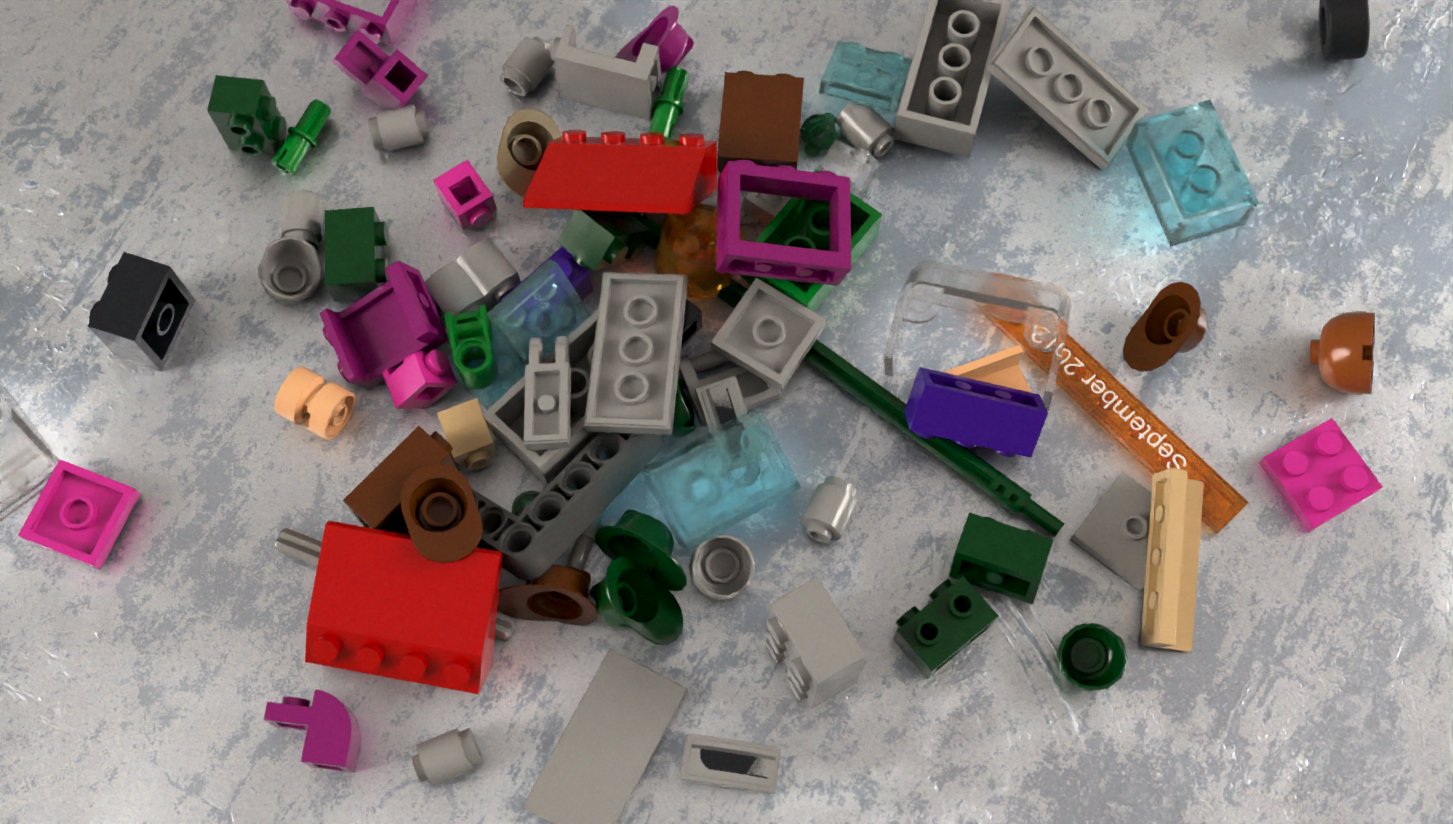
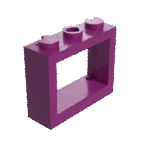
M286 0L291 12L300 18L309 19L311 17L325 22L329 27L337 31L348 30L355 33L359 30L372 42H382L390 46H394L418 1L391 0L381 17L336 0Z
M749 160L728 161L718 178L716 272L838 286L851 270L850 177L838 176L831 171H800L788 165L769 167L756 165ZM740 191L829 202L830 251L740 240Z

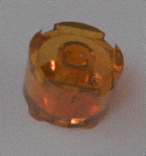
M700 203L688 214H669L665 219L654 256L656 273L687 275L688 287L686 297L712 298L718 295L720 290L727 285L729 287L735 274L716 272L717 207ZM740 226V240L745 241L744 232Z

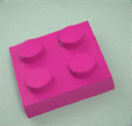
M1333 418L1270 453L1259 462L1308 533L1383 488Z
M60 459L18 536L28 542L100 570L141 493L135 488Z

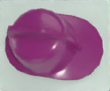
M672 5L661 11L647 28L618 52L615 58L636 63L643 43L659 46L660 71L663 74L670 70L672 66L680 64L693 48L694 42L677 22L679 10Z

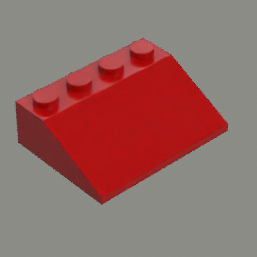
M584 130L563 131L561 137L548 143L523 198V208L688 214L717 189L716 141L704 140L703 134L696 133L679 135V140L664 139V133L659 132L641 133L640 138H625V132L621 131L602 132L601 137H586V131Z
M328 520L325 524L306 624L305 662L479 694L493 663L503 552L476 547L470 555L457 562L439 563L421 555L413 544L410 535Z

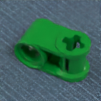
M486 304L480 305L478 310L455 315L451 311L444 312L454 362L462 382L472 389L489 387L496 379L497 365L492 343L494 341L492 326ZM476 359L484 360L480 367H467L471 361Z

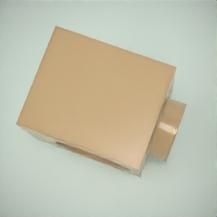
M477 398L437 413L446 440L453 447L451 453L455 462L459 463L458 468L460 471L466 468L468 470L483 468L491 463L492 458L499 456Z

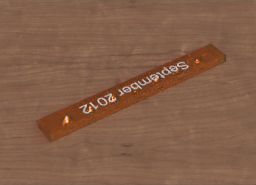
M1002 274L975 298L973 305L1016 346L1021 344L1024 353L1152 474L1169 468L1188 470L1187 479L1202 481L1204 483L1201 520L1215 534H1218L1249 503L1007 276Z

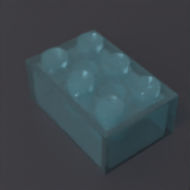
M1211 99L1135 121L1125 145L1170 247L1246 224L1259 202Z
M752 409L640 469L678 544L687 550L801 489L763 411Z

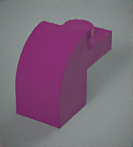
M359 30L352 35L331 61L361 87L359 92L389 110L403 107L428 76L398 49L389 56Z
M315 689L312 707H309V700L297 697H283L282 703L267 702L264 715L266 722L274 727L307 731L301 762L311 768L355 773L360 750L361 732L355 715L346 705L333 695Z

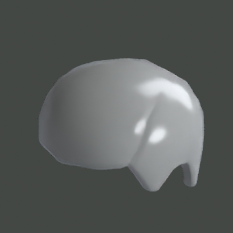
M285 236L266 246L258 267V276L265 292L279 302L297 303L312 296L317 290L322 278V263L316 248L306 240Z
M723 533L703 539L693 550L689 563L693 584L702 594L716 600L732 599L746 590L752 582L755 569L751 549L739 537Z

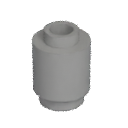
M524 37L502 66L501 82L511 92L519 96H525L528 91H534L555 63V61L551 60L552 47L542 38Z
M853 100L843 108L836 119V124L840 127V133L867 158L874 155L881 157L894 143L892 138L894 128L867 103L862 104L858 100Z
M414 105L377 112V117L368 119L369 131L375 150L385 148L386 152L423 144V135L429 134L424 111L417 112Z
M296 190L283 199L281 238L285 236L303 238L317 250L318 243L322 241L324 201L309 190Z
M828 476L824 483L818 484L802 518V524L807 528L806 533L814 540L822 543H829L830 540H839L857 504L855 498L856 488L846 480L834 476Z
M456 728L416 745L418 754L411 757L420 782L428 779L432 787L473 771V765L482 762L478 745L470 728L459 731Z

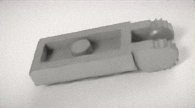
M567 336L556 337L555 363H543L544 346L540 338H531L529 341V364L525 365L524 445L527 451L570 448L571 368L569 365V343Z

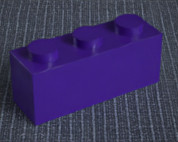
M919 367L904 414L909 430L926 439L941 437L953 440L958 445L966 448L981 446L993 449L998 454L1006 457L1021 455L1031 458L1048 411L1039 394Z

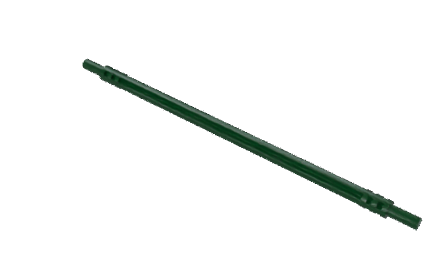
M630 212L651 229L644 240L646 246L653 249L732 308L737 306L748 289L726 273L716 272L715 265L642 212ZM816 340L804 357V360L979 486L1016 515L1021 512L1054 537L1065 524L1030 498L1032 496L1031 493L1020 487V485L968 448L960 446L950 439L941 437L926 439L910 431L904 414L906 403L820 341Z

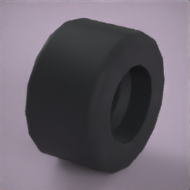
M1320 0L1319 34L1322 56L1326 61L1363 58L1367 54L1370 36L1368 0Z

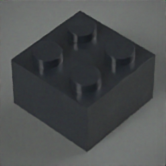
M123 252L118 264L114 265L109 272L108 285L100 301H97L90 311L88 327L117 358L162 371L195 299L170 266Z

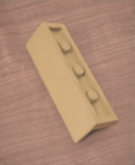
M1169 468L1153 474L1140 645L1190 652L1193 647L1204 483L1199 480L1187 479L1188 470Z

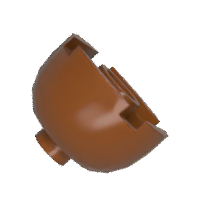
M1354 311L1339 314L1331 318L1323 326L1319 340H1311L1310 364L1318 365L1321 379L1328 387L1340 393L1351 395L1372 394L1375 313Z

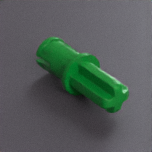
M672 66L667 71L660 97H656L653 103L655 113L648 132L664 133V139H672L678 115H681L684 111V106L681 103L690 77L687 70Z
M317 99L311 101L297 125L288 128L287 132L289 135L273 158L272 164L281 171L294 176L310 148L316 147L317 142L315 138L330 116L331 108Z

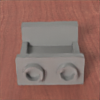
M566 25L562 37L555 38L551 49V60L555 61L556 65L555 81L559 82L561 97L650 121L655 109L653 105L656 97H659L662 89L659 46L643 43L635 63L578 48L575 27Z

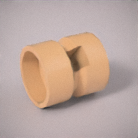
M299 366L282 383L274 404L275 412L277 415L297 425L305 423L308 431L327 441L333 440L342 432L350 420L356 403V395L335 382L326 384L323 376L304 366Z

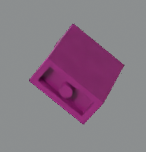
M396 261L385 268L389 281L341 312H335L326 308L320 312V317L325 326L323 327V334L328 343L334 347L339 359L337 367L340 374L349 383L372 389L385 381L382 372L386 368H398L403 364L404 358L418 351H425L428 354L449 341L447 331L420 271L400 261Z

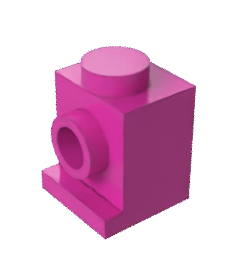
M468 159L433 180L440 200L447 206L463 230L469 226H472L474 229L481 228L492 220L493 212L497 210L494 197Z
M432 350L428 354L425 351L412 353L404 358L403 364L400 367L386 368L382 372L396 409H428L457 384L447 356L439 350Z

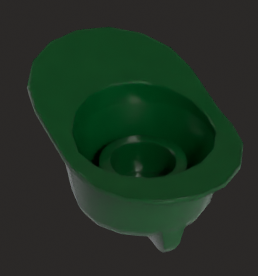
M627 510L614 526L601 527L594 535L595 542L600 550L612 560L621 556L632 558L668 590L681 591L687 585V578L682 567L672 557L674 547L672 533L659 520L635 510Z
M621 556L612 560L607 568L606 576L599 583L595 584L589 592L596 602L599 615L613 629L635 630L645 639L658 645L673 643L682 633L683 616L675 596L632 558Z

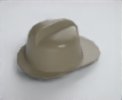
M531 108L518 110L508 118L499 142L497 170L504 184L521 197L525 196L548 143L562 136L558 125L552 117L543 111Z

